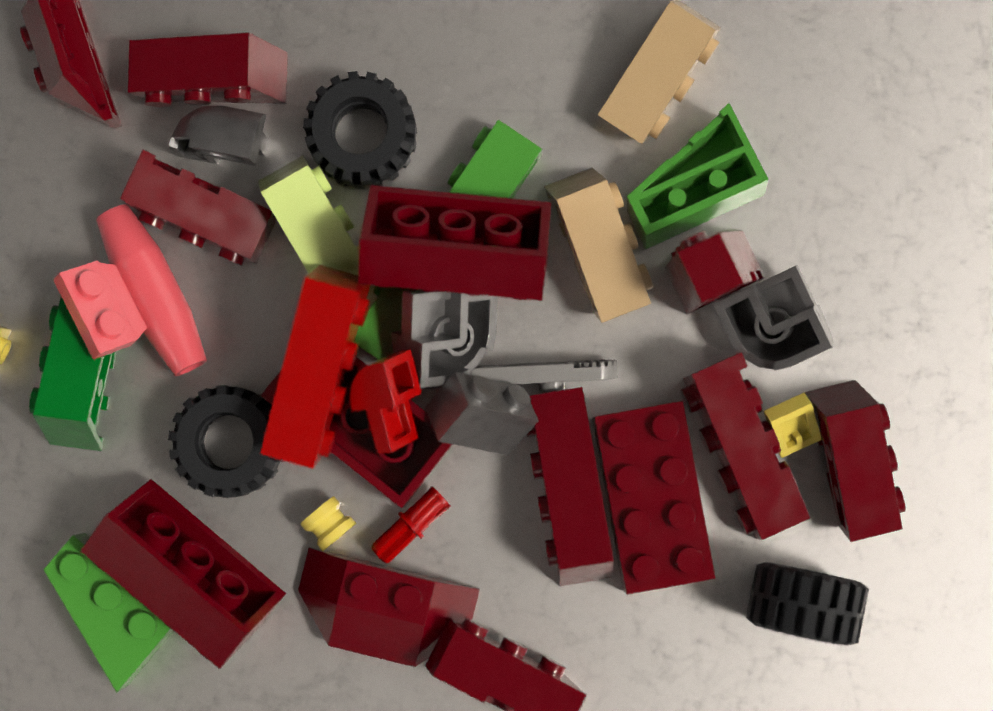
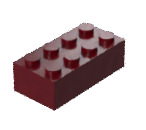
M370 185L359 238L358 283L376 285L378 287L420 289L427 292L442 291L463 293L471 296L484 295L515 300L542 301L548 253L551 202Z
M356 356L352 370H346L342 387L347 388L343 408L340 415L334 413L329 430L336 431L331 453L396 505L403 508L454 444L438 441L427 412L410 399L409 403L418 439L392 453L377 454L373 435L370 431L367 411H352L350 392L352 383L359 371L367 366ZM281 370L260 395L271 405H273Z
M683 401L592 417L622 588L625 594L629 595L716 579Z
M152 479L106 514L81 549V552L93 561L99 569L106 572L127 590L133 598L140 601L160 618L167 627L174 630L219 670L258 630L287 594Z

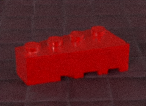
M319 265L305 276L260 452L261 455L311 469L315 468L322 456L329 458L336 431L329 430L334 413L340 415L343 408L347 388L342 387L346 370L351 371L358 351V344L354 343L358 327H363L370 304V300L367 299L370 285L359 284L358 275Z

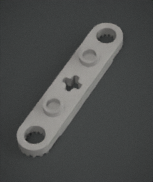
M612 359L599 360V362L598 360H594V362L592 360L575 362L476 366L471 371L472 376H481L506 384L538 383L539 391L564 390L565 382L618 378L617 360ZM443 385L425 387L421 389L441 388Z

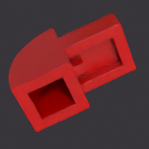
M411 349L395 352L367 365L359 371L351 386L352 411H367L370 431L373 435L377 454L392 453L418 439L409 400L422 392Z

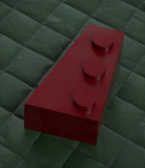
M249 32L129 40L128 93L145 99V105L151 107H170L172 102H184L191 105H209L211 102L286 104L288 52Z
M143 149L120 197L125 203L141 212L138 220L161 231L165 224L181 230L178 236L179 239L201 249L205 242L221 248L218 254L219 257L239 266L243 265L245 259L257 264L277 220L273 212L228 189L217 187L197 178L194 173L181 168L179 170L155 158L156 155Z
M705 231L699 232L681 241L680 245L675 248L676 251L671 253L672 259L664 267L686 314L692 313L765 278L743 231L719 232L709 238Z
M856 380L804 392L811 401L813 408L817 411L822 438L817 444L818 446H824L829 471L825 474L840 529L850 542L902 530L900 513L906 511V506L899 486L895 487L892 472L898 471V463L893 447L891 445L887 446L885 430L890 429V420L885 405L883 403L879 404Z
M466 617L462 624L449 618L445 629L425 664V667L433 677L482 703L486 701L505 711H579L587 696L564 674L566 667L546 656H542L540 662L525 655L528 648L510 638L504 637L501 643L487 637L488 628Z

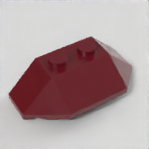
M26 0L21 10L25 26L20 27V33L27 50L35 52L39 66L33 70L42 93L48 92L59 103L113 129L121 127L122 125L80 0Z
M308 547L298 588L299 594L328 646L416 667L429 659L449 618L461 624L465 617L473 620L480 591L479 588L328 551L322 552L320 549Z

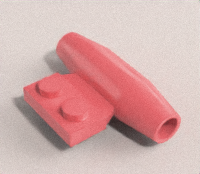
M127 204L116 206L96 218V222L109 264L100 263L97 260L60 272L53 279L93 360L131 346L143 333L174 376L186 374L206 363L207 358L192 310L160 247Z

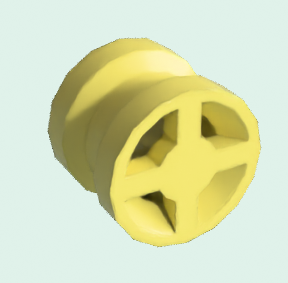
M335 496L322 504L300 523L305 531H311L317 537V546L322 552L357 524L351 516H345L340 511V502Z

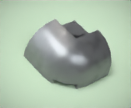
M227 106L199 107L180 119L171 136L169 150L177 157L218 165L220 159L256 166L258 155L265 156L268 138L263 132L266 114Z
M798 265L713 304L731 345L737 353L742 352L744 358L757 367L773 369L775 371L794 366L833 348L834 342L820 305L816 304Z
M420 289L403 291L402 331L391 332L392 347L394 353L411 349L420 388L444 385L454 371L471 375V371L479 365L487 349L493 351L496 337L498 297L471 296L463 293L442 291L427 292Z

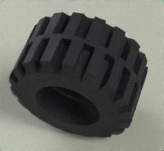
M358 71L348 72L349 78L342 80L337 75L330 79L332 85L326 89L321 85L315 92L317 95L315 102L310 100L306 108L308 118H304L303 128L306 132V145L322 172L329 178H334L338 184L345 187L349 184L353 185L355 189L365 190L366 185L383 186V181L388 178L393 181L399 176L398 171L402 167L407 168L411 162L410 155L412 152H415L417 128L412 107L409 105L407 97L402 90L398 91L394 86V82L386 77L382 81L378 79L376 73L368 71L366 76H359ZM357 109L376 111L383 116L387 124V133L383 142L376 149L364 154H353L343 150L337 143L335 136L340 120L349 112Z
M227 385L216 386L213 389L206 388L199 391L197 397L188 398L182 404L185 407L181 413L176 412L172 420L176 425L174 431H169L168 440L173 442V450H169L170 459L176 461L178 467L175 470L178 475L185 477L189 481L187 485L191 488L204 492V495L211 497H240L266 486L265 483L275 477L279 471L277 468L280 462H283V460L260 454L272 405L253 391ZM232 415L241 418L250 427L253 436V447L248 459L242 465L227 469L215 465L208 457L205 450V435L210 425L216 419Z
M770 562L757 564L746 619L758 627L796 637L847 646L859 643L869 588L859 581Z

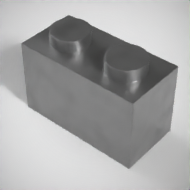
M455 371L425 407L439 442L509 455L539 421L530 402V396L524 387Z

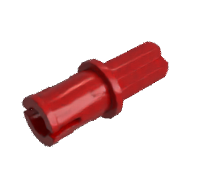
M431 486L404 513L400 511L398 513L400 518L372 544V551L382 562L390 563L417 536L422 539L424 537L422 533L451 505Z

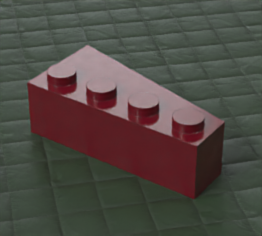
M742 352L683 378L686 387L680 389V392L689 412L697 411L704 427L698 431L709 454L716 451L723 468L718 469L717 473L726 493L734 492L741 508L735 512L746 535L753 532L755 539L764 540L810 519V515L789 465L786 461L780 463L776 454L781 453V448L774 429L767 420L760 421L758 413L762 412L761 404L763 402L757 387L752 386L748 379L743 380L740 370L748 366Z
M583 387L530 395V402L539 421L527 433V437H536L538 452L530 453L534 480L543 479L545 495L537 496L541 523L550 522L552 539L545 540L549 567L557 566L560 586L612 578L614 559Z

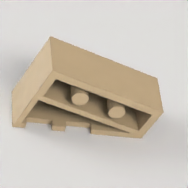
M680 0L670 1L598 113V116L641 144L647 140L649 135L657 139L671 118L664 112L673 99L679 102L683 100L695 81L689 76L698 61L705 65L720 42L714 39L721 27Z
M589 168L544 186L548 198L553 199L561 221L559 226L564 237H567L575 259L574 264L593 312L600 322H606L651 304L647 290L652 289L653 284L644 264L637 265L632 250L639 248L638 242L630 223L624 225L622 223L618 209L624 207V203L616 183H608L607 179L595 169Z

